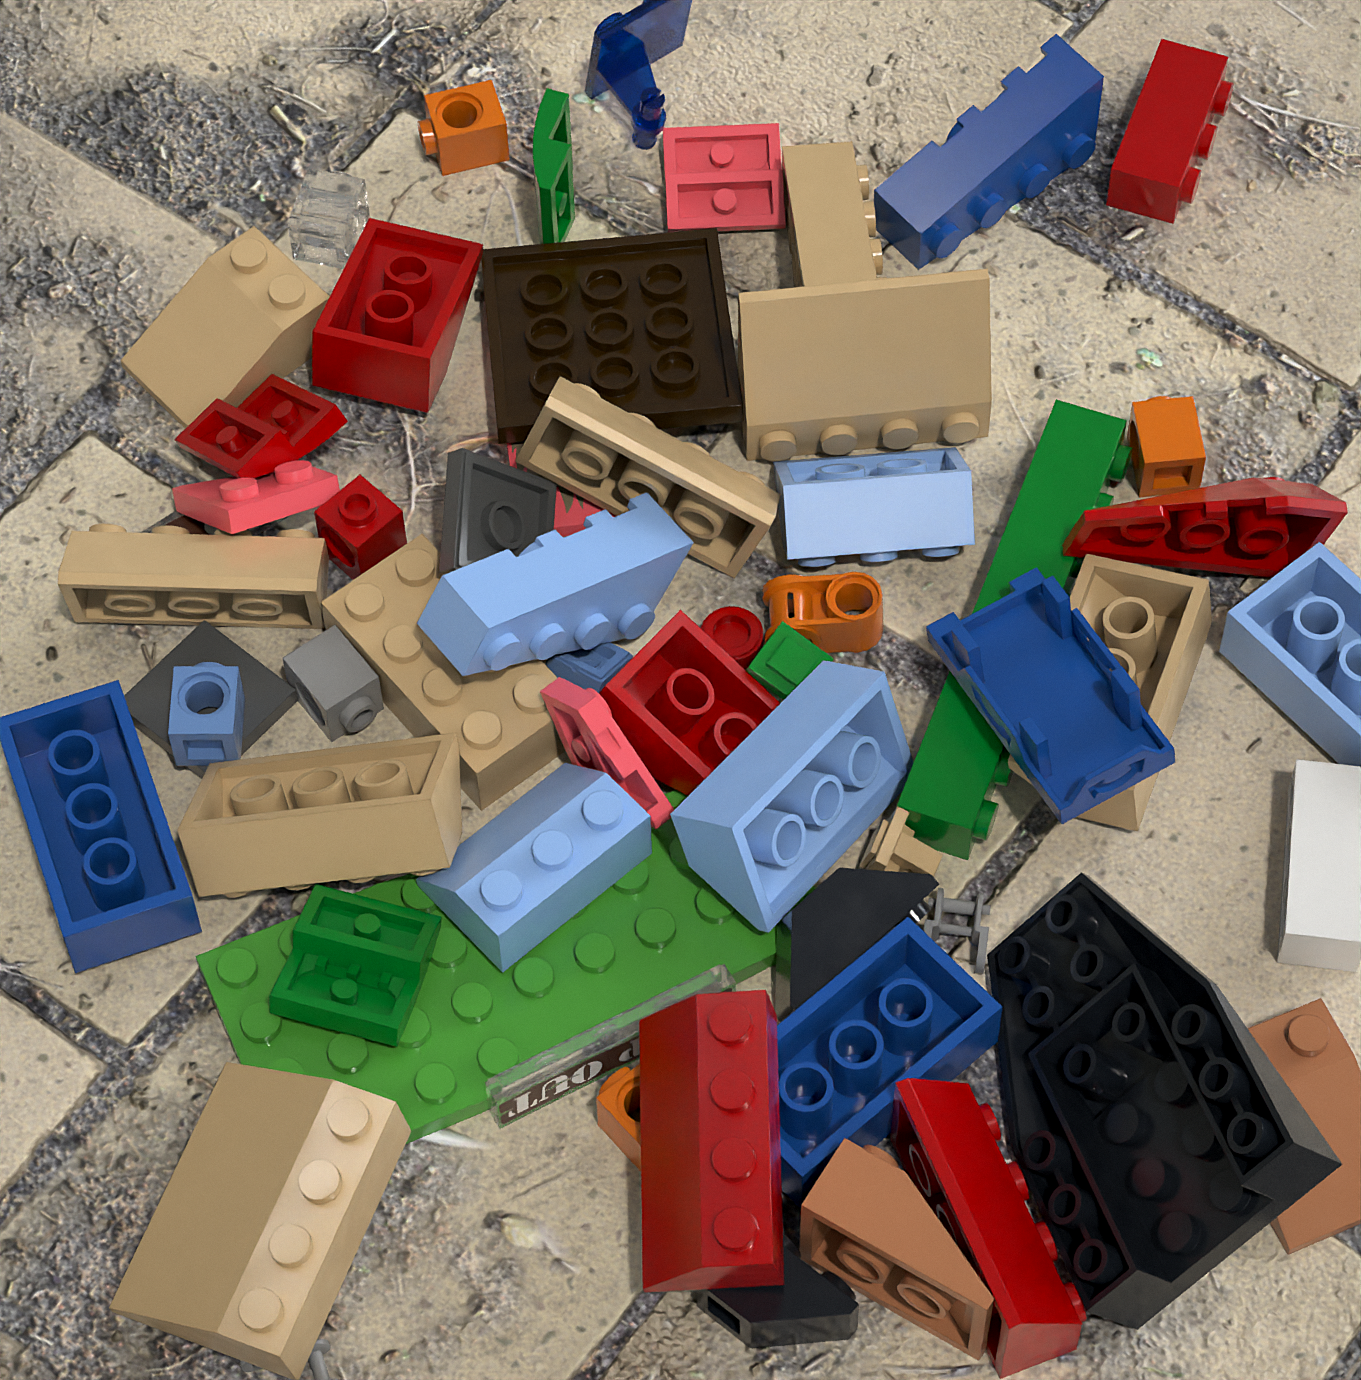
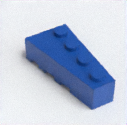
M1055 34L1040 47L1041 53L1045 57L1027 73L1018 66L1001 80V86L1005 90L983 111L972 105L956 119L957 123L950 130L946 142L941 147L934 141H930L874 190L876 230L918 270L937 257L945 258L956 250L962 240L981 227L989 228L1002 218L1006 210L1026 197L1033 198L1039 195L1052 179L1068 168L1075 169L1080 167L1093 154L1096 147L1095 141L1104 76L1059 35Z

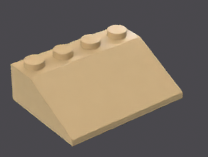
M988 268L738 293V375L743 402V422H741L746 460L766 459L769 461H783L792 456L821 453L843 455L853 450L881 447L903 449L913 444L941 441L964 443L974 438L988 437L992 405L990 278Z
M226 1062L109 1309L116 1314L289 1379L299 1380L411 1133V1129L396 1101L333 1079Z

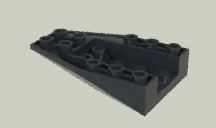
M1081 872L987 954L992 997L1002 1006L998 1047L1011 1148L1086 1311L1138 1330L1342 1165L1337 1155L1217 984L1090 876Z

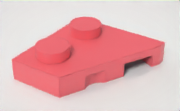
M298 460L280 464L275 467L274 472L257 478L228 477L181 485L172 488L176 512L227 533L235 534L323 505L340 491L338 477L335 474L313 467L309 461Z
M558 677L540 691L571 764L606 772L651 816V827L658 829L671 818L670 814L674 811L673 806L612 718L611 710L603 697L592 688L583 689L561 677Z

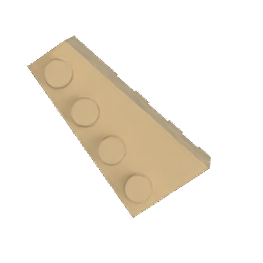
M853 142L782 146L785 218L789 251L792 254L794 287L887 278L877 277V275H882L881 240L880 238L870 239V237L876 236L875 207L873 201L863 202V200H869L868 169L866 164H856Z

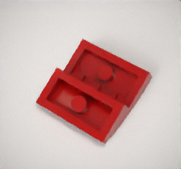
M271 374L237 408L216 398L174 440L180 448L236 478H257L274 472L275 467L280 464L299 460L332 437L348 421L336 404Z

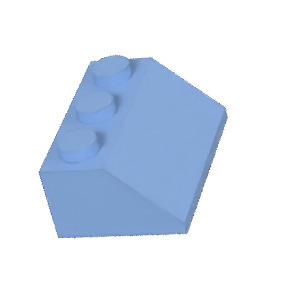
M956 447L773 462L776 492L781 494L778 511L783 548L787 559H798V564L801 566H826L836 562L835 556L860 554V559L868 562L888 561L898 557L897 551L922 549V554L925 556L943 557L959 553V546L975 545L971 470Z
M564 763L461 843L456 849L450 868H442L433 874L419 876L416 879L417 886L504 972L652 854L651 816L606 772Z

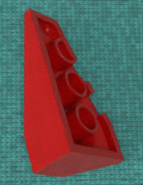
M1253 477L1085 510L1062 544L1063 556L1085 558L1086 554L1130 563L1274 577L1318 542L1324 545L1347 515L1348 510L1345 501L1313 484L1285 481L1279 477Z

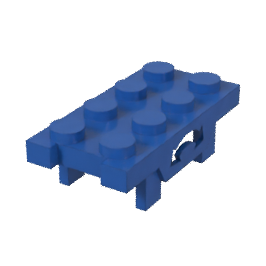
M1036 567L1009 582V595L962 620H959L956 614L952 612L926 626L928 641L1056 818L1061 824H1064L1174 764L1175 750L1141 705L1140 689L1113 656L1078 608L1071 610L1070 597L1052 575L1045 579Z

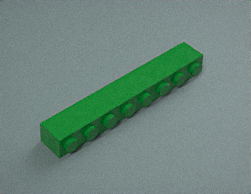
M1055 400L972 614L1009 595V582L1036 567L1045 579L1053 575L1070 597V589L1074 579L1078 577L1084 558L1063 556L1062 544L1085 510L1113 505L1114 496L1107 494L1112 480L1120 483L1123 482L1133 449L1123 445L1127 420ZM950 671L897 807L909 812L905 825L915 831L913 838L934 850L968 860L976 838L987 841L991 834L999 806L998 803L991 801L996 785L1008 787L1014 771L1009 769L1008 766L1009 751Z

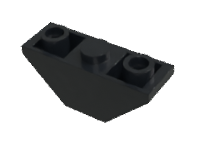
M838 868L777 923L775 1012L780 1023L875 945L893 927L899 925L907 917L915 924L918 923L932 909L923 899L939 885L937 880L931 874Z
M783 1235L784 1285L695 1290L697 1307L750 1349L849 1340L858 1328L859 1303L855 1301L856 1295L850 1286L834 1273L824 1271L820 1274L801 1260L802 1256L799 1249L785 1235Z

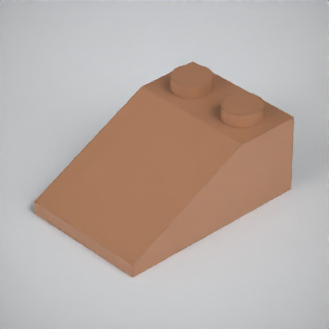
M1322 998L1248 1028L1342 1163L1339 1168L1270 1222L1287 1255L1361 1224V1070L1353 1051Z
M844 1138L801 1204L799 1246L802 1256L801 1260L822 1272L829 1271L845 1281L850 1288L979 1361L986 1351L994 1297L907 1173L899 1168L896 1160L876 1146L864 1145L860 1147Z

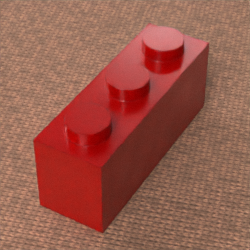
M1161 39L1111 168L1107 206L1174 224L1181 203H1193L1202 172L1201 169L1195 168L1198 158L1209 159L1218 126L1211 124L1214 114L1222 117L1225 116L1233 91L1234 83L1225 81L1228 56Z

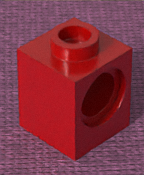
M361 474L314 511L318 538H325L329 560L352 580L407 544L403 510Z

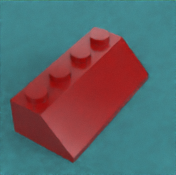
M766 990L696 994L639 1020L643 1291L648 1293L784 1285L777 1015Z
M906 1078L895 1082L890 1140L905 1172L994 1297L986 1350L999 1378L1002 1379L1077 1350L1082 1322H1085L1087 1319L1084 1304L1075 1285L1071 1281L1065 1284L1062 1283L1053 1263L1058 1258L1053 1237L1047 1225L1043 1221L1034 1223L1024 1202L1029 1200L1025 1178L1015 1161L1006 1164L996 1143L1001 1141L1000 1128L989 1104L983 1103L978 1105L969 1083Z

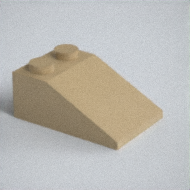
M253 226L205 260L120 360L122 368L176 421L186 428L216 398L237 408L271 374L283 379L311 359L312 331L330 296L262 232Z

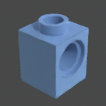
M202 662L194 666H174L168 736L176 766H208L209 763L241 759L245 695L238 666H224L215 662ZM206 707L218 708L210 714H197L199 710Z

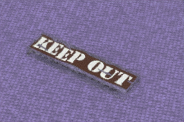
M719 964L487 1079L485 1086L488 1109L498 1128L501 1129L639 1060L640 1019L696 994L736 992V982L726 965Z

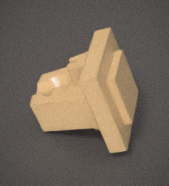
M897 807L887 821L883 819L872 834L860 867L866 870L931 874L934 877L943 854L913 838L915 831L905 825L909 812Z

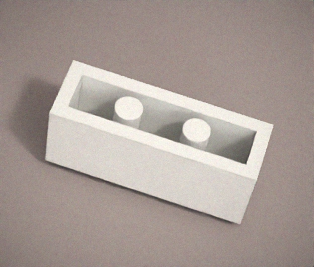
M1296 759L1287 799L1277 963L1357 972L1361 960V766Z

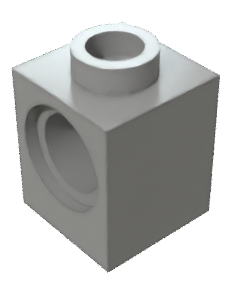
M336 625L282 658L287 683L296 689L298 702L331 742L347 732L353 733L362 730L374 720L378 712L384 709L379 676Z

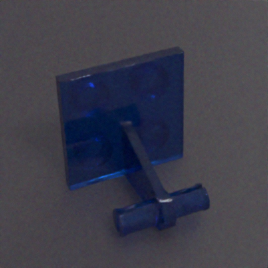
M643 0L641 5L624 15L621 12H617L608 16L598 25L594 32L584 92L591 100L607 90L612 92L631 116V125L634 129L632 141L633 143L637 141L636 147L639 149L648 150L654 147L657 142V135L663 131L666 123V112L663 108L665 95H660L661 90L656 86L651 64L683 46L692 0Z

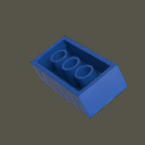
M119 680L0 717V742L75 973L202 932L193 895Z
M909 917L777 1025L782 1191L800 1209L801 1204L844 1138L860 1147L864 1145L876 1146L891 1133L895 1082L906 1078L951 1082L998 1042L1002 1006Z

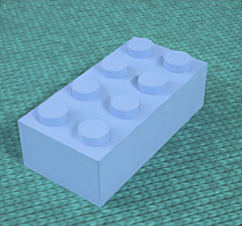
M1318 542L1227 612L1219 652L1337 763L1361 766V579L1322 543Z

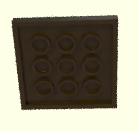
M717 228L483 249L481 263L498 444L526 441L560 376L572 383H579L592 388L602 399L628 413H637L645 416L658 429L743 422V402Z

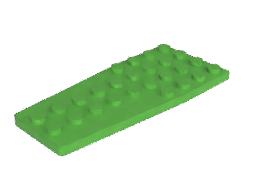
M678 790L664 794L674 810L688 797ZM670 818L658 829L651 827V855L504 972L417 886L416 879L419 876L410 873L353 893L442 916L441 928L422 987L397 1047L270 1013L269 995L293 949V928L300 915L196 956V960L240 1064L333 1079L396 1101L411 1129L406 1142L408 1144L481 1114L639 1034L640 1019L696 994L720 993L776 965L777 924L769 933L758 930L689 867L672 818ZM814 885L793 906V908L789 912H791L801 901H803L812 891L815 890Z

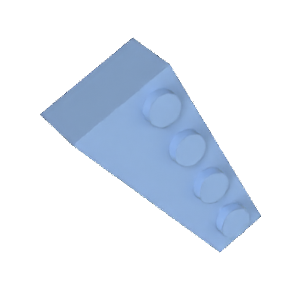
M646 492L629 500L627 506L629 511L613 517L605 509L587 516L583 524L586 529L563 538L555 529L536 537L535 542L526 547L518 557L509 549H506L442 575L417 624L462 676L488 670L499 671L510 665L535 659L545 660L557 654L582 648L588 650L600 644L625 638L629 640L635 639L652 625L657 605L694 542Z

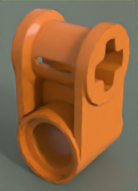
M848 572L817 576L783 575L769 580L763 586L762 600L769 607L770 628L764 636L765 644L782 621L826 653H858L867 651L877 645L882 637L884 627L883 594L879 583L865 573ZM792 593L794 599H787V595ZM854 609L864 611L863 614L848 615L845 612Z

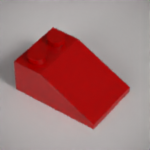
M369 218L312 331V386L428 413L448 370L483 255V244Z
M681 609L599 692L608 704L612 718L652 777L687 796L780 704L775 697Z

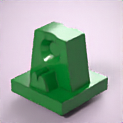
M782 621L746 671L773 697L780 701L781 699L784 700L823 660L832 662L834 658Z

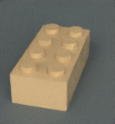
M421 534L323 600L321 606L325 628L327 630L336 625L379 676L383 703L415 738L456 733L459 742L461 789L482 811L566 751L540 693L542 689L556 680L557 677L539 659L510 665L499 671L488 670L467 676H462L417 624L442 575H445L439 573L440 552Z

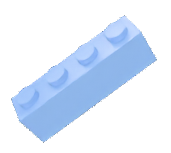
M823 660L670 814L689 867L760 931L769 933L904 789L914 762L885 672Z

